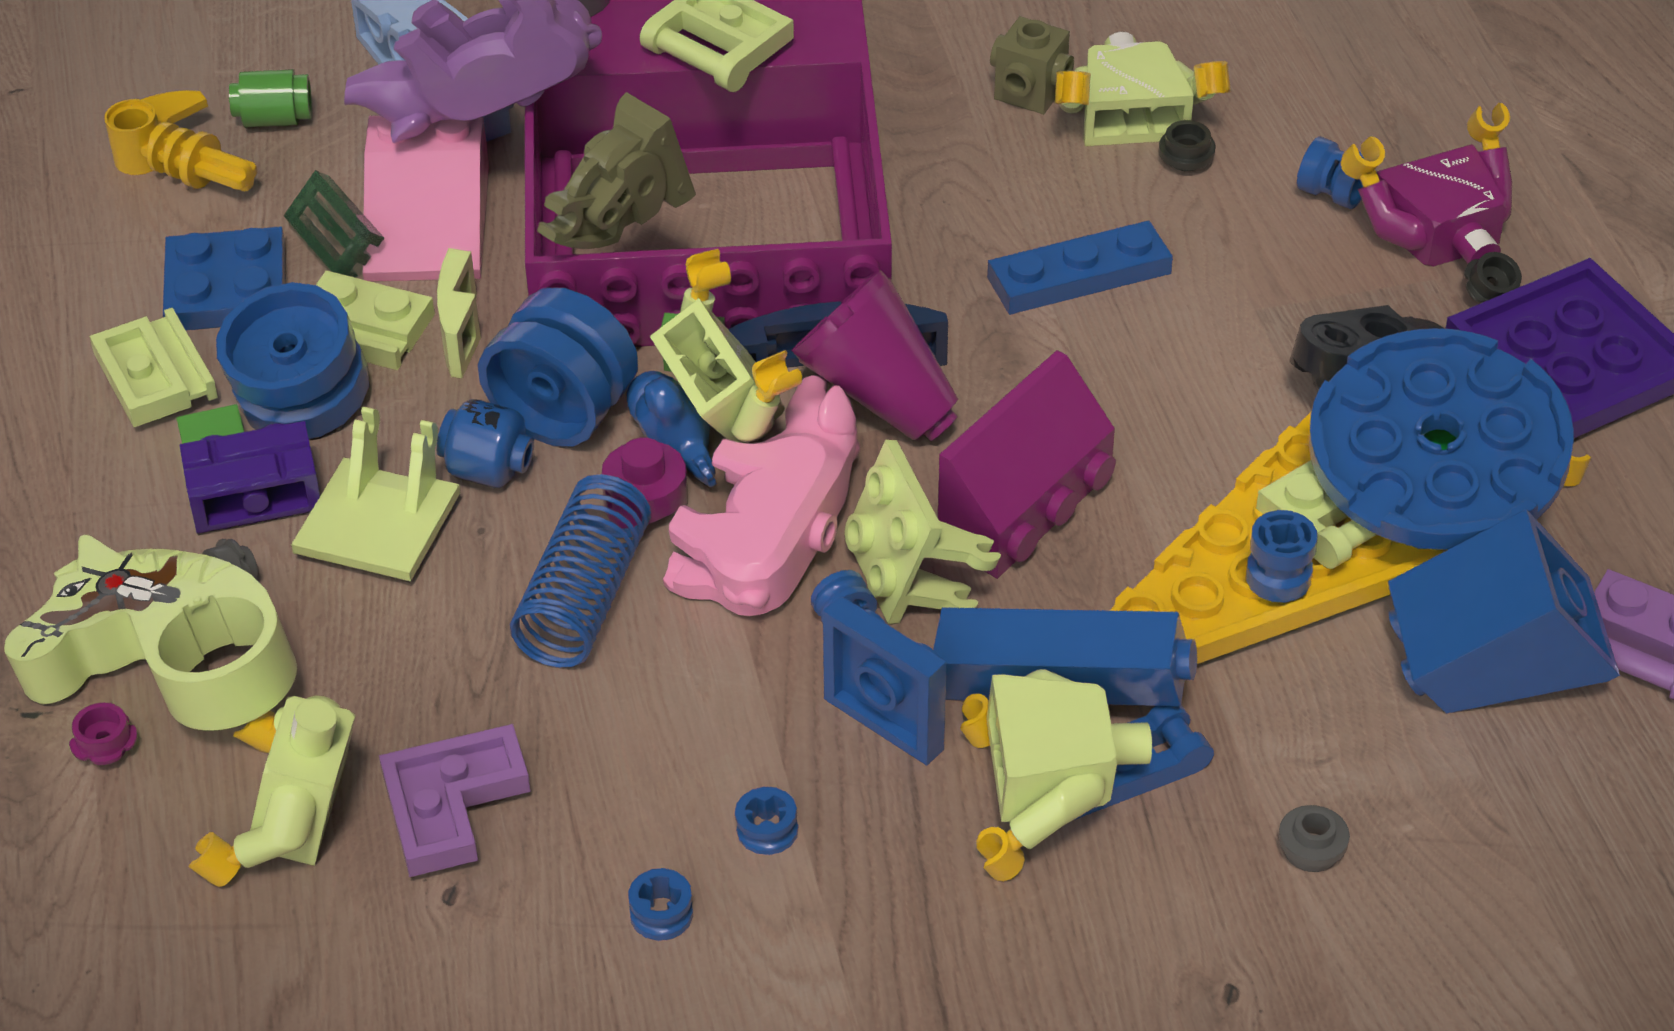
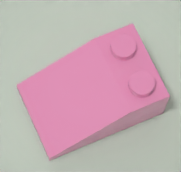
M380 115L369 116L364 152V280H438L448 248L471 251L474 278L481 279L489 172L483 117L467 121L441 120L431 123L423 133L416 137L393 143L391 138V122Z

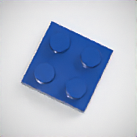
M282 226L212 233H189L165 237L163 318L165 317L164 310L173 308L186 331L220 328L225 317L243 299L266 287L286 284L285 239Z
M840 595L823 610L824 700L926 766L929 765L944 750L946 661L940 658L928 645L914 642L887 625L875 612L863 610Z

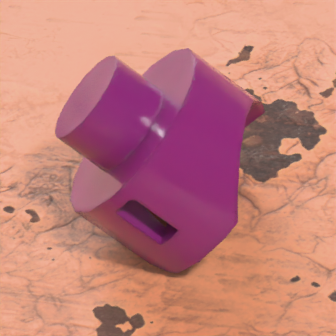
M651 438L632 439L609 453L602 464L601 474L619 477L631 483L645 496L651 509V519L648 524L676 512L680 506L688 504L686 464L681 454L670 445L657 442ZM602 489L603 495L622 501L635 511L642 522V515L636 504L619 493ZM603 500L605 507L619 512L631 522L633 527L637 525L632 515L621 506ZM606 513L609 521L614 522L621 529L628 528L620 519Z

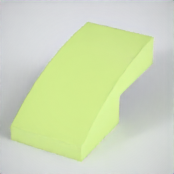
M448 248L438 279L437 306L446 365L451 377L463 378L481 339L476 302L477 294L471 251Z

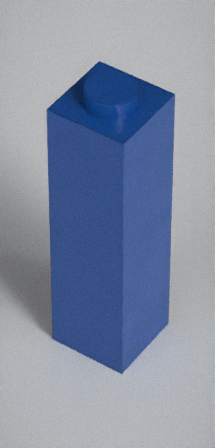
M942 607L933 648L938 656L946 661L945 700H965L971 694L978 693L984 695L989 700L992 675L1024 677L1036 670L1046 669L1074 682L1098 684L1105 690L1107 704L1181 706L1185 680H1194L1197 670L1196 642L1194 639H1186L1179 612Z

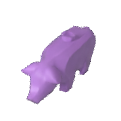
M431 0L413 12L411 23L417 29L400 36L399 40L394 44L393 50L406 61H386L347 78L344 104L366 107L391 122V138L393 143L416 137L423 133L431 123L441 120H475L515 103L519 106H528L538 100L544 90L568 80L585 68L589 51L601 43L602 30L598 25L591 24L588 10L578 0H498L502 8L480 12L466 21H463L456 13L439 1Z

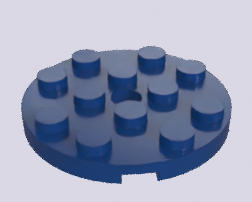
M1434 328L1404 331L1377 339L1357 349L1348 356L1347 364L1329 382L1324 380L1316 395L1311 412L1310 458L1320 485L1334 504L1350 519L1367 530L1398 543L1418 549L1448 550L1525 509L1536 520L1549 509L1566 481L1574 443L1572 417L1564 396L1553 379L1537 363L1530 359L1525 364L1516 357L1497 349L1498 340L1454 329ZM1435 429L1446 430L1457 439L1449 443L1446 450H1441L1440 444L1427 440L1424 434Z

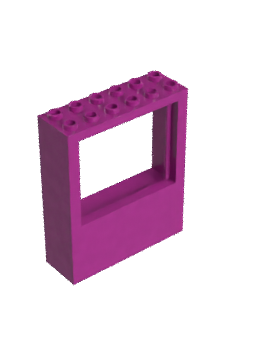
M610 0L603 11L591 16V24L598 25L602 30V40L596 48L589 51L585 68L568 80L544 90L538 100L525 106V270L528 296L542 288H566L587 295L615 316L627 330L635 347L655 346L650 335L661 328L664 313H680L684 293L687 289L692 288L685 264L687 258L694 254L719 249L720 262H727L730 267V284L709 289L715 297L712 313L716 317L725 318V327L727 329L779 310L816 303L843 301L878 270H881L892 281V240L862 0H754L793 19L794 39L749 72L746 82L736 92H730L718 86L714 81V76L666 52L656 54L640 44V33L645 22L674 0ZM684 29L678 32L722 55L728 53V51ZM627 92L671 119L689 174L834 167L842 241L573 254V248L559 245L537 232L539 222L550 223L558 215L544 206L546 196L553 192L564 190L584 157L585 145L600 132L613 129L616 106L620 98Z

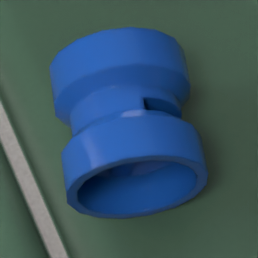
M1321 136L1315 138L1305 152L1300 164L1296 182L1297 188L1315 196L1322 192L1331 195L1335 204L1350 210L1354 209L1362 200L1358 189L1363 187L1361 180L1349 177L1342 170L1341 158L1344 151H1341L1339 145L1332 140Z
M1288 510L1267 512L1257 518L1252 526L1250 539L1251 554L1248 557L1246 582L1255 594L1271 602L1283 603L1297 600L1306 594L1311 586L1313 573L1312 559L1315 556L1317 547V530L1314 524L1304 515Z

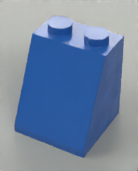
M1527 509L1388 581L1394 609L1389 611V620L1396 635L1403 642L1407 656L1406 659L1401 661V668L1405 679L1417 695H1428L1446 714L1608 682L1620 676L1589 575Z

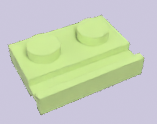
M325 271L316 284L335 295L346 310L355 332V339L362 349L366 362L398 370L402 365V355L404 352L410 353L435 315L433 297L330 271Z
M173 308L164 310V318L150 322L146 316L89 336L93 353L133 427L191 408L190 400L205 395L209 401L218 398L214 379Z

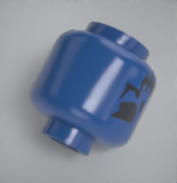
M470 399L464 402L458 410L450 409L445 415L439 430L436 451L439 457L444 458L445 467L452 476L488 487L500 488L511 480L515 472H526L533 455L534 438L526 436L525 420L518 411L482 400Z

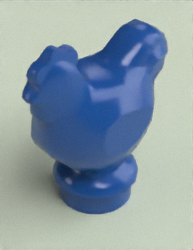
M647 371L638 375L628 387L627 403L630 415L638 423L645 438H651L657 442L670 445L681 454L686 464V469L708 487L715 486L717 484L715 479L716 472L708 452L710 424L699 415L680 383L673 377L658 371Z

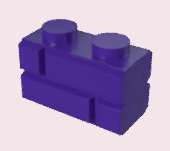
M305 421L290 424L274 423L258 430L226 436L210 435L199 441L179 444L186 488L197 534L309 513L320 498Z

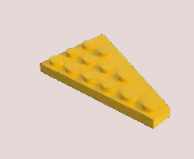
M1310 412L1295 428L1289 425L1278 436L1277 444L1270 449L1264 450L1236 478L1235 488L1217 506L1210 504L1199 515L1196 525L1184 530L1154 560V568L1133 589L1127 586L1115 598V605L1109 611L1179 612L1186 639H1194L1196 642L1197 664L1391 595L1388 585L1389 580L1447 550L1418 549L1376 535L1352 549L1351 558L1333 569L1326 568L1313 558L1311 586L1306 594L1297 600L1285 603L1271 602L1259 597L1250 589L1246 582L1248 557L1251 554V531L1257 518L1263 515L1256 509L1258 491L1311 460L1309 448ZM1347 517L1334 526L1339 528L1352 519Z

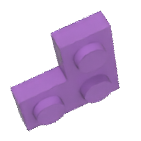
M513 724L379 755L382 775L409 877L478 861L476 843L465 807L530 792L528 772Z

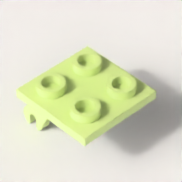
M362 407L363 421L355 419L353 424L350 459H342L292 542V551L294 554L411 581L460 495V486L456 483L436 479L435 447L438 439V426L435 422L426 420L420 421L421 434L413 433L409 475L404 476L379 470L377 433L380 425V414L377 409Z
M885 440L874 466L867 473L864 490L854 513L847 519L844 533L847 547L853 552L867 580L868 589L876 598L888 624L900 623L908 605L942 609V607L976 608L978 601L967 599L971 591L970 586L921 570L919 567L923 558H936L965 562L974 569L990 571L996 567L1001 557V554L998 552H989L994 541L986 536L974 534L939 521L897 440Z

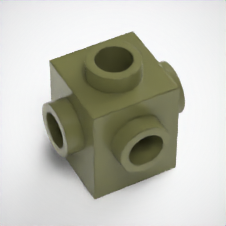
M1019 16L1005 35L1000 34L996 38L991 50L990 64L995 67L994 99L1044 115L1055 101L1056 73L1058 71H1073L1074 57L1069 55L1070 31L1048 25L1040 20H1031Z

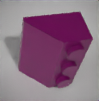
M1056 350L939 454L938 520L965 531L986 536L994 541L989 552H998L1001 554V557L994 569L985 572L996 579L1016 561H1025L1034 551L1038 541L1055 525L1061 526L1067 522L1077 504L1093 489L1100 490L1107 484L1115 469L1116 459L1113 457L1115 428L1066 354Z

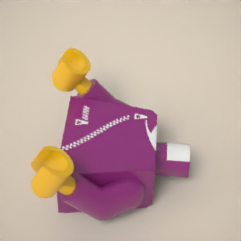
M1498 103L1492 110L1494 126L1484 122L1481 106L1476 108L1467 122V130L1470 136L1482 143L1483 151L1478 152L1474 145L1470 144L1379 171L1375 169L1383 162L1385 149L1376 137L1370 136L1361 144L1360 150L1364 159L1360 156L1355 144H1352L1343 153L1341 158L1342 170L1349 177L1361 180L1363 187L1358 189L1372 227L1379 238L1408 250L1422 264L1432 267L1461 258L1469 263L1474 259H1480L1489 252L1501 253V248L1498 244L1500 243L1503 223L1510 218L1512 211V177L1507 147L1500 148L1499 134L1506 128L1510 120V113L1503 103Z

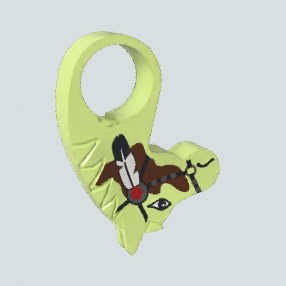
M90 535L80 536L78 540V559L54 572L57 580L54 583L50 599L37 612L10 632L4 646L5 654L25 694L31 700L41 704L54 703L71 696L91 675L109 673L134 661L146 659L171 715L181 724L198 730L214 731L229 729L246 724L264 715L275 707L289 692L297 673L296 659L267 590L250 573L230 562L186 551L136 549L116 552ZM233 643L235 647L253 645L244 655L225 666L204 672H190L204 660L203 656L217 648Z

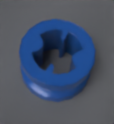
M842 570L829 575L814 588L811 595V605L818 616H821L822 624L823 610L840 595L863 610L875 612L877 609V600L874 595L867 589V584L860 573L853 570Z
M760 787L747 792L736 803V831L739 841L746 849L756 854L772 855L781 853L791 847L797 839L799 829L796 819L797 807L794 799L786 791L776 787ZM775 815L779 817V822L776 824L768 821ZM758 816L765 821L755 825L754 818Z
M666 868L651 869L640 874L631 883L628 891L630 918L636 932L645 938L661 941L670 940L681 935L690 926L693 918L691 885L683 875L675 870ZM654 899H670L667 902V910H651V907L655 906Z

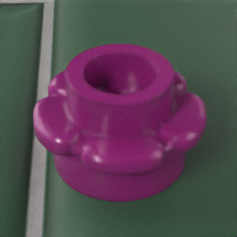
M105 702L95 703L83 708L74 717L72 722L74 738L70 740L69 746L72 754L81 761L89 759L95 765H107L120 760L126 751L134 747L137 740V729L134 725L129 724V717L119 706Z

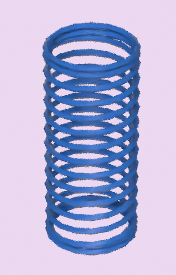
M605 474L589 475L577 482L509 624L510 633L515 643L530 658L544 665L561 668L575 667L585 662L597 639L596 636L601 630V625L606 619V614L611 608V603L616 597V592L634 556V552L651 519L649 503L645 496L631 483L619 477ZM598 488L619 493L636 504L641 512L642 522L635 511L622 501L605 495L580 494L586 490ZM594 498L614 503L630 513L637 525L633 527L629 520L610 508L593 504L581 505L580 501ZM584 509L601 510L620 519L628 528L621 529L614 522L600 516L589 515ZM581 519L586 525L579 524L578 520ZM579 529L585 536L576 535L573 530ZM588 531H593L602 536H605L612 542L601 540L598 537L590 534ZM616 538H624L626 543H621ZM568 540H575L581 547L571 545ZM563 541L565 546H561L560 543ZM583 541H587L594 545H597L607 552L596 550L595 548L587 545ZM610 547L619 548L622 553H616ZM570 550L576 557L567 556L564 551ZM559 552L560 556L556 557L555 553ZM579 552H584L598 558L601 562L591 560ZM604 557L614 558L617 563H611ZM565 560L572 568L563 567L559 561ZM554 562L556 567H551L550 563ZM574 562H577V563L583 564V565H585V566H587V567H589V568H592V569L595 570L596 572H592V571L586 570L585 568H583V567L577 565V564L574 563ZM599 567L609 568L612 574H606ZM561 571L567 578L558 577L554 572ZM549 572L551 577L547 578L545 574ZM570 573H574V574L579 575V576H581V577H583V578H586V579H588L590 582L583 581V580L579 579L578 577H576V576H574V575H572V574H570ZM593 577L604 578L607 584H601ZM549 582H557L563 589L553 588ZM544 583L547 588H541L540 585ZM567 584H570V585H572V586H575V587H577V588H579V589L585 591L586 593L581 592V591H578V590H576V589L570 587V586L567 585ZM588 587L599 589L602 594H595ZM551 592L560 600L549 599L545 593ZM540 594L541 599H537L535 595ZM563 595H566V596H568V597H570V598H573V599L579 601L580 603L574 602V601L568 599L567 597H565V596H563ZM582 597L594 599L598 605H591ZM563 608L573 611L574 613L568 612ZM577 608L590 610L592 615H585ZM534 613H541L555 624L577 631L580 636L573 637L558 633L544 625ZM529 614L531 619L549 634L568 641H583L584 645L580 647H565L550 642L530 627L525 615ZM520 619L530 634L550 648L564 652L582 653L571 658H561L540 650L524 636L520 628ZM580 620H584L588 626H585Z

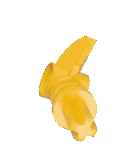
M172 91L149 96L141 100H123L112 105L105 113L104 120L114 164L119 171L125 174L142 175L156 171L166 173L168 176L176 179H181L185 185L195 189L203 188L210 181H214L244 192L249 191L253 187L254 178L257 175V166L254 162L222 152L220 141L215 135L204 131L195 133L193 130L179 128L178 125L173 124L208 107L207 99L201 91Z

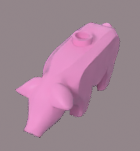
M812 375L802 380L801 385L797 387L785 410L786 429L782 433L765 442L754 444L741 443L729 439L721 441L714 452L712 465L725 471L726 481L734 484L726 502V513H699L686 505L678 508L669 523L670 539L673 544L692 558L676 552L672 553L663 578L664 586L669 591L688 599H711L720 603L726 609L744 616L765 614L780 607L790 597L816 552L825 553L833 544L837 531V516L847 497L852 463L860 452L854 410L849 398L840 386H832L826 393L827 381L824 378Z

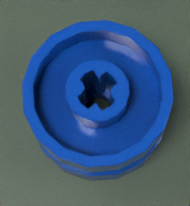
M291 282L266 287L243 299L225 317L217 334L218 362L232 387V392L240 410L250 426L255 430L274 423L290 424L305 421L308 438L321 437L343 425L362 405L369 388L367 362L360 345L355 339V332L346 310L335 295L317 285Z
M542 288L528 296L512 315L508 326L500 330L487 345L477 364L480 385L489 402L518 411L525 420L526 435L551 446L574 447L588 440L602 423L610 407L615 405L626 392L638 372L637 350L624 326L608 309L587 295L566 288Z

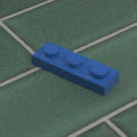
M1150 220L988 260L987 278L1006 311L1011 315L1169 275L1172 272L1173 256Z

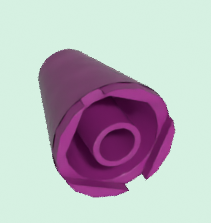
M878 270L841 302L842 304L828 317L826 316L791 351L804 366L833 386H840L846 395L913 441L922 434L932 441L958 417L951 409L958 401V397L893 282L881 270Z

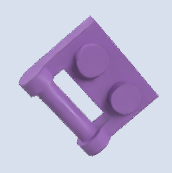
M1607 569L1594 593L1618 670L1669 690V698L1674 700V595Z

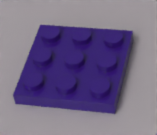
M1591 258L1447 317L1445 329L1468 331L1498 340L1497 349L1516 357L1525 364L1530 359L1537 363L1553 379L1567 402L1572 417L1574 438L1674 394V333Z

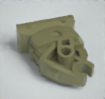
M626 92L616 106L613 129L600 132L585 145L584 157L565 189L546 196L544 206L558 215L550 223L539 222L537 232L551 241L566 247L577 249L601 248L618 243L626 226L634 222L642 225L660 211L663 201L674 208L690 201L696 195L671 119Z

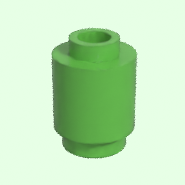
M294 69L240 72L239 83L229 84L232 117H241L244 128L298 125L299 119H311L312 95L309 75H296Z

